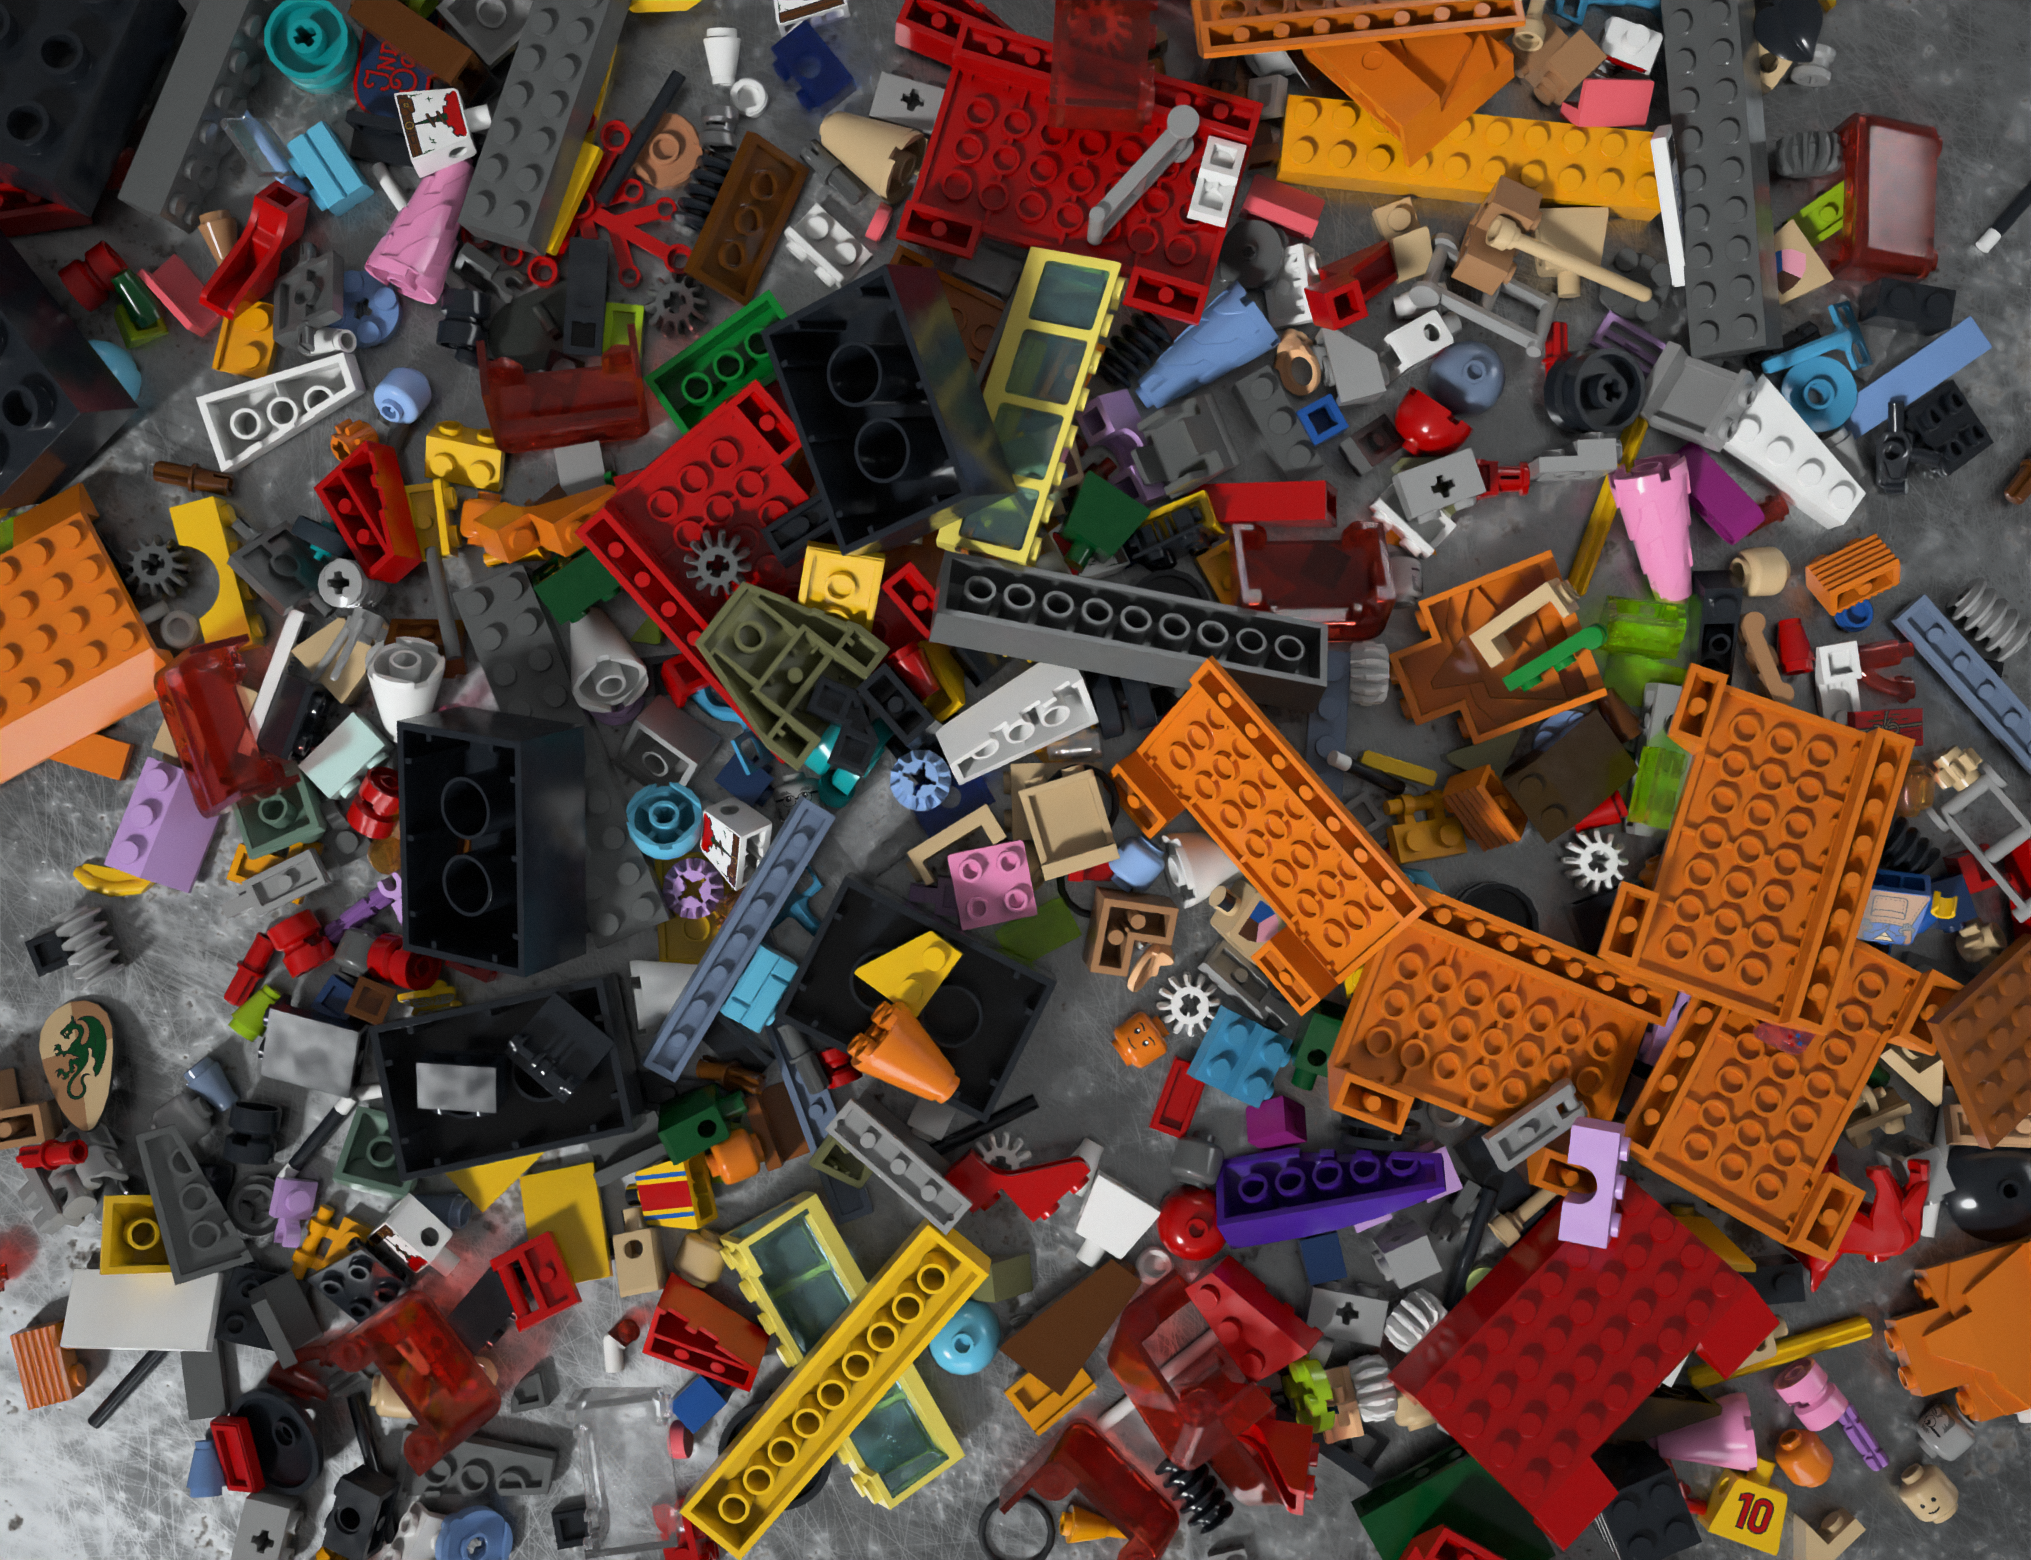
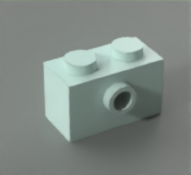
M353 712L298 767L329 799L341 800L344 798L347 800L359 791L361 780L369 769L379 766L384 767L390 760L388 754L395 747L364 715Z

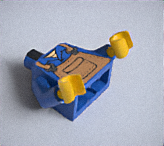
M1877 869L1857 939L1867 940L1869 945L1890 955L1893 944L1908 946L1913 943L1916 934L1924 933L1939 918L1951 919L1955 917L1958 896L1944 898L1941 897V892L1934 891L1933 898L1931 899L1930 875Z

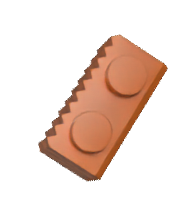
M1876 533L1864 539H1852L1843 549L1830 555H1819L1809 565L1805 566L1806 587L1831 616H1835L1837 612L1841 613L1844 609H1849L1851 606H1856L1858 602L1862 603L1865 599L1869 600L1871 596H1876L1879 592L1883 593L1886 589L1890 590L1892 586H1897L1900 583V561L1895 557L1894 553H1891L1890 548H1887L1881 538H1878Z
M1490 764L1448 778L1441 796L1444 807L1449 813L1456 815L1463 825L1465 835L1468 839L1475 840L1483 852H1486L1488 849L1492 850L1495 847L1498 849L1501 845L1505 846L1508 843L1511 845L1514 841L1517 843L1521 840L1528 817L1524 814L1518 803H1516L1511 793L1508 792L1503 782L1499 780V776L1495 775L1494 770H1491Z
M65 1318L23 1328L10 1335L28 1410L68 1401L85 1391L87 1374L83 1364L77 1362L76 1349L60 1346Z

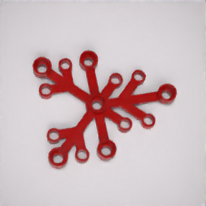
M594 113L586 134L597 127L598 121ZM618 120L609 121L600 131V140L604 146L602 149L604 154L582 199L588 202V209L583 213L576 212L556 256L546 253V255L537 256L530 261L527 273L529 279L538 287L547 289L559 282L561 277L559 264L570 245V237H574L579 228L582 238L599 240L595 223L608 229L619 266L618 280L625 288L636 289L643 280L641 271L634 265L628 241L664 260L666 268L671 273H676L678 277L687 275L683 272L684 268H677L675 266V260L681 255L687 256L689 259L692 250L688 246L679 243L669 246L636 227L659 219L667 223L672 222V213L668 216L660 214V208L667 203L673 206V211H679L677 204L671 198L662 197L655 204L618 215H613L602 209L605 207L595 200L618 154L623 153L633 136L630 129L623 122ZM617 133L624 134V142L621 145L612 144V138ZM627 179L623 182L609 206L625 201L631 204H638L644 200L646 190L637 179ZM632 185H637L640 189L639 194L634 198L628 197V188ZM462 226L461 238L464 244L468 242L477 249L484 251L493 245L494 242L489 240L476 243L474 235ZM504 245L500 251L502 261L513 268L521 266L526 259L525 251L518 249L519 257L511 262L508 261L507 254L511 249L516 248ZM608 254V264H607V266L609 265V262H610L609 254ZM545 267H550L552 269L551 277L547 280H542L540 277L541 270ZM630 270L635 271L637 274L636 280L632 283H626L624 281L625 273Z

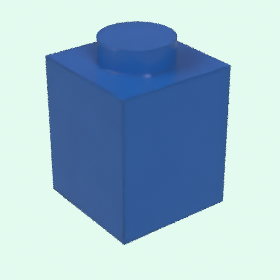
M1331 393L1296 412L1315 448L1343 434L1349 427Z
M697 1374L672 1397L668 1407L694 1434L728 1403L732 1394L728 1390L730 1385Z

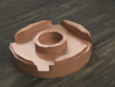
M665 113L633 165L634 173L646 185L659 190L677 189L692 180L690 177L691 171L693 169H700L696 160L699 155H703V149L699 147V134L695 126L681 115ZM643 118L632 129V135L636 132Z

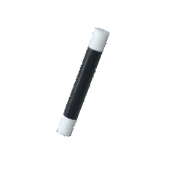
M2031 181L1976 242L1979 250L1988 253L2031 205Z
M1336 750L1331 751L1327 757L1329 765L1395 795L1408 793L1412 796L1419 795L1417 787Z
M354 1093L349 1099L341 1097L277 1177L295 1178L357 1103L358 1097Z

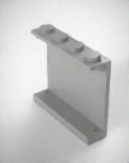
M864 1090L856 1101L851 1098L824 1129L945 1235L949 1233L973 1204L969 1198L942 1176V1173L952 1164L922 1138L914 1135L911 1132L912 1129L867 1090Z

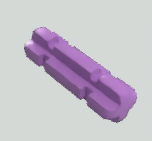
M376 887L368 893V898H362L339 916L340 920H333L324 928V932L334 944L340 943L346 929L350 927L360 928L363 923L368 922L378 914V909L386 908L394 899L385 897L379 888Z
M1848 1401V1407L1838 1419V1422H1841L1842 1428L1858 1452H1861L1862 1458L1868 1467L1873 1471H1879L1889 1464V1457L1883 1448H1880L1879 1442L1864 1420L1859 1417V1413L1854 1405Z

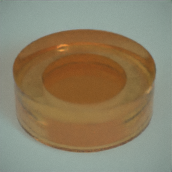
M394 836L373 840L367 851L369 864L376 871L385 875H391L393 872L400 870V840Z

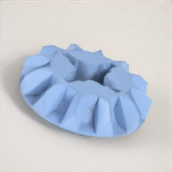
M912 750L910 753L899 757L891 770L890 788L893 795L900 804L908 809L915 811L933 809L945 800L950 791L951 773L943 758L930 750ZM923 765H925V776L936 783V785H922L915 796V783L905 776L918 775L920 769H923Z

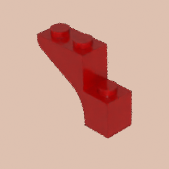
M277 180L254 196L252 211L241 237L203 287L199 303L217 314L234 321L274 289V281L278 276L282 251L303 235L309 198Z
M1380 241L1318 268L1321 281L1304 288L1314 325L1335 331L1369 316L1365 302L1398 279L1388 241Z
M970 1148L942 1173V1176L973 1202L969 1208L972 1214L979 1208L986 1211L993 1206L1001 1197L998 1191L1002 1188L1033 1223L1039 1217L1046 1220L1061 1206L1058 1200L1068 1191L1073 1195L1083 1188L1090 1180L1087 1174L1091 1172L1087 1161L1077 1155L1018 1169H1001L984 1161Z
M1225 1381L1219 1412V1436L1239 1440L1254 1448L1262 1457L1286 1509L1292 1514L1303 1516L1305 1499L1313 1500L1316 1476L1308 1475L1309 1466L1317 1467L1320 1443L1312 1442L1313 1426L1276 1420L1277 1404H1270L1271 1387Z

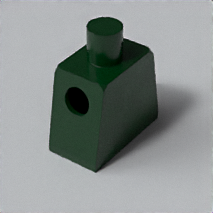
M1089 470L1077 484L1059 531V536L1072 544L1063 559L1069 567L1080 572L1084 571L1091 558L1099 563H1106L1149 516L1151 510Z
M1322 999L1301 1017L1291 1046L1292 1065L1296 1067L1291 1080L1294 1086L1312 1091L1318 1075L1328 1078L1327 1063L1347 1013L1344 1005Z
M711 1084L661 1102L657 1134L673 1165L675 1166L728 1139L731 1136V1119L749 1111L747 1100L741 1090L723 1097L717 1085Z

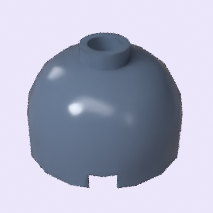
M1474 340L1455 342L1442 351L1431 363L1427 376L1428 390L1431 398L1451 411L1452 415L1459 418L1476 417L1493 407L1502 395L1506 380L1504 363L1498 353L1487 344Z

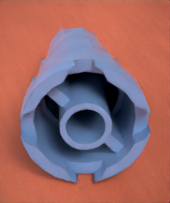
M1237 280L1227 286L1203 311L1199 326L1190 324L1174 340V344L1159 357L1157 362L1137 380L1140 387L1134 391L1148 409L1153 405L1159 409L1174 399L1191 393L1204 384L1208 385L1281 343L1270 323L1255 302L1247 298V292Z

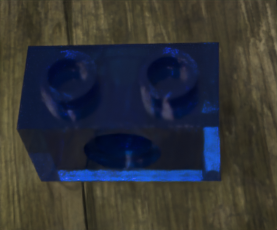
M806 19L770 48L775 60L771 64L772 68L784 83L788 80L793 82L799 90L795 95L808 112L814 109L823 118L857 90L852 75ZM808 65H816L821 68L820 73L814 78H805L801 75L802 70Z
M949 766L951 786L956 787L961 793L960 803L954 808H947L939 804L937 807L926 811L913 810L928 838L933 837L983 805L988 804L989 806L996 802L982 775L959 786ZM931 779L919 783L915 786V796L922 785H936V783L934 784Z

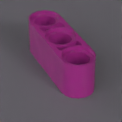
M1689 441L1674 453L1679 454L1680 458L1684 455L1687 461L1691 493L1688 494L1689 505L1728 544L1734 546L1765 520L1760 507L1698 444Z

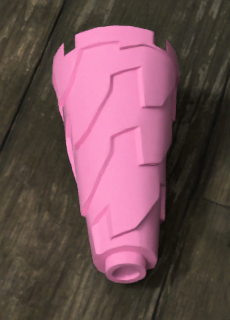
M471 158L432 173L421 180L407 206L398 212L387 233L381 238L369 256L364 267L371 276L387 287L391 282L399 287L398 293L427 304L438 303L443 292L447 271L458 245L456 238L461 224L457 221L475 171Z
M1662 454L1633 460L1635 467L1631 469V472L1626 473L1625 464L1617 467V470L1608 474L1609 485L1616 508L1621 510L1629 540L1634 542L1643 575L1647 574L1655 600L1664 603L1666 608L1679 607L1686 604L1687 598L1692 595L1691 567L1693 566V556L1689 533L1691 517L1688 494L1691 493L1687 461L1684 455L1680 458L1679 454Z

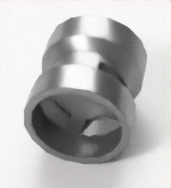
M720 104L702 106L701 121L704 123V131L699 134V147L719 153L735 152L737 150L738 138L734 134V128L739 124V110Z

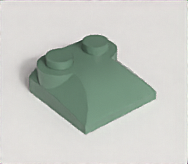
M299 761L289 762L227 790L248 856L251 860L299 842L304 844L313 843L319 840L326 831L327 820L320 810L319 804H321L315 784L298 767L301 763Z
M357 1106L332 1178L334 1182L358 1191L401 1200L408 1193H413L418 1179L400 1183L386 1112Z

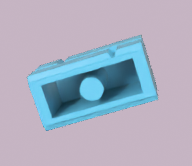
M320 121L308 129L305 134H300L287 143L286 146L293 155V157L288 159V162L301 179L306 177L309 179L314 189L309 191V194L322 211L328 208L337 217L342 216L354 208L356 204H360L374 195L375 191L354 159L349 155L350 153L335 130L326 121Z
M761 941L721 1006L720 1012L760 1033L764 1025L769 1026L775 1020L774 1016L779 1008L777 1004L783 994L787 993L799 966L789 956Z

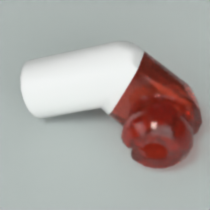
M624 1319L618 1321L605 1334L603 1345L606 1372L615 1373L625 1369L623 1350L640 1336V1327L634 1320Z

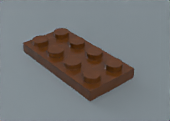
M746 131L683 272L738 305L746 306L749 304L810 169L757 133Z

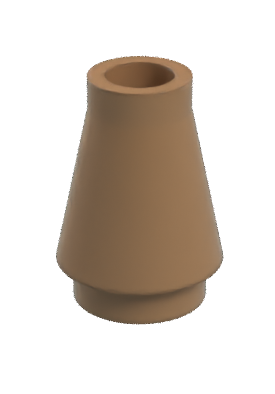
M229 209L216 210L199 215L201 225L198 226V229L212 252L218 267L238 241L236 218L231 217Z

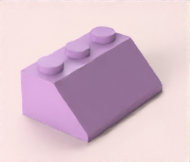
M147 757L104 865L148 881L191 893L229 800L227 790L233 787L169 763Z

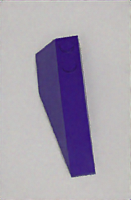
M1284 1148L1223 1159L1216 1182L1217 1227L1232 1250L1312 1236L1373 1220L1445 1192L1446 1180L1442 1153L1397 1151L1391 1152L1390 1155H1374L1369 1150H1357L1356 1154L1337 1153L1335 1149H1320V1153L1302 1152L1301 1148Z

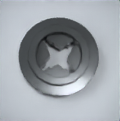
M251 1175L236 1183L229 1193L227 1199L228 1216L233 1225L247 1235L263 1236L276 1229L279 1218L270 1216L268 1209L262 1210L255 1217V1206L246 1201L249 1199L255 1200L263 1193V1203L270 1208L275 1181L269 1175Z

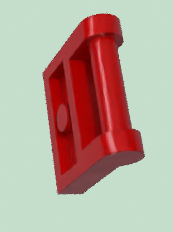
M547 1231L489 1261L493 1271H498L518 1318L515 1324L519 1333L583 1302L553 1231ZM517 1261L522 1266L539 1309L533 1312L513 1268V1264Z

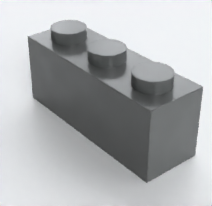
M1269 364L1235 382L1231 392L1281 482L1302 481L1318 472L1324 464Z

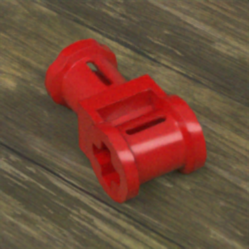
M1475 459L1487 491L1477 496V500L1494 498L1502 492H1518L1520 496H1527L1530 486V471L1526 461L1520 462L1518 466H1498V460L1486 461L1485 459Z

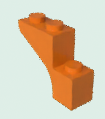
M603 485L536 506H515L503 502L473 519L485 552L508 564L515 562L540 546L567 557L586 546L574 531L617 489L612 485Z

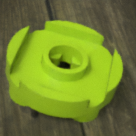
M1308 1353L1289 1364V1375L1282 1377V1385L1287 1398H1293L1297 1410V1423L1312 1425L1313 1433L1316 1434L1332 1429L1335 1422V1411L1327 1412L1326 1400L1333 1399L1327 1375L1317 1358L1309 1360L1311 1354Z

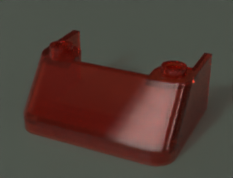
M635 323L627 324L630 345L617 344L611 346L602 354L601 366L525 374L524 368L520 363L507 357L489 361L484 340L476 341L481 395L497 449L506 453H522L594 441L606 443L632 440L645 436L650 430Z
M248 633L188 647L157 671L153 679L154 690L199 813L206 819L278 795L301 782L299 774L286 777L280 763H276L270 757H261L238 694L237 687L242 684L247 668L244 658L237 653V650L250 641Z
M1174 1268L1124 1308L1108 1350L1107 1363L1168 1459L1178 1468L1188 1471L1201 1466L1277 1406L1254 1381L1223 1405L1212 1392L1206 1389H1195L1182 1399H1178L1142 1344L1144 1340L1156 1331L1160 1324L1191 1301L1184 1290L1190 1283Z
M1076 1418L1067 1422L1000 1490L999 1510L1005 1515L1031 1488L1046 1500L1059 1501L1064 1499L1076 1487L1129 1540L1120 1549L1117 1560H1161L1179 1528V1515L1175 1505L1090 1421L1082 1418Z

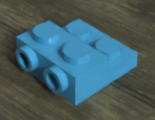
M1220 1005L1187 1074L1225 1092L1235 1099L1259 1108L1262 1101L1270 1099L1274 1092L1273 1079L1279 1067L1286 1066L1291 1059L1292 1051L1290 1045L1292 1040L1263 1024Z

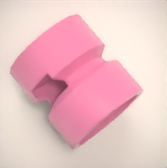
M1803 1357L1790 1363L1776 1376L1773 1382L1774 1389L1789 1406L1795 1405V1415L1809 1431H1818L1830 1426L1843 1415L1848 1407V1400L1834 1383L1827 1382V1374L1812 1357Z

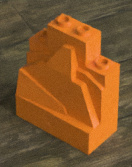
M1515 27L1302 49L1308 77L1314 81L1324 73L1400 141L1404 162L1409 168L1515 77L1514 53L1504 42L1514 32Z
M1551 549L1418 602L1420 609L1414 611L1422 633L1429 631L1431 638L1389 654L1391 660L1389 662L1390 680L1393 685L1400 683L1405 697L1399 699L1407 721L1414 719L1416 726L1460 710L1462 716L1456 719L1463 738L1468 739L1471 737L1473 744L1477 745L1608 695L1591 650L1584 647L1574 653L1577 661L1559 672H1556L1553 666L1542 672L1540 675L1544 681L1526 692H1523L1520 686L1511 692L1502 680L1504 677L1582 630L1576 612L1563 618L1551 601L1504 633V636L1517 653L1492 669L1469 638L1474 632L1545 582L1557 577L1561 582H1564Z
M2031 1235L1914 1269L1917 1277L1914 1280L1915 1290L1921 1301H1926L1927 1307L1884 1320L1887 1327L1884 1330V1337L1889 1349L1897 1354L1901 1365L1898 1368V1375L1903 1387L1906 1390H1910L1911 1395L1922 1397L1957 1387L1959 1391L1955 1394L1957 1404L1964 1415H1968L1969 1420L1983 1422L2003 1415H2011L2031 1409Z

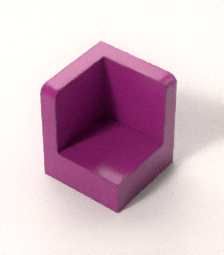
M1282 1095L1263 1101L1259 1108L1251 1105L1246 1108L1248 1143L1267 1152L1307 1142L1305 1106Z

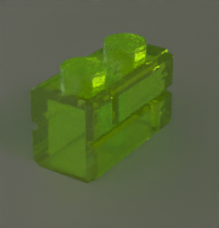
M1607 595L1598 623L1607 627L1609 638L1598 649L1613 655L1628 653L1644 655L1652 660H1659L1661 658L1676 660L1680 643L1683 641L1687 628L1685 605Z

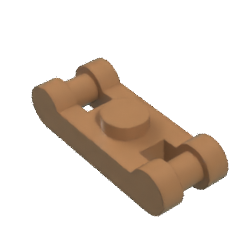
M1756 611L1740 614L1737 643L1758 695L1785 705L1789 704L1794 699V689L1791 685L1781 680L1776 667L1779 665L1777 653L1770 644L1767 645L1762 633L1766 625L1764 616Z

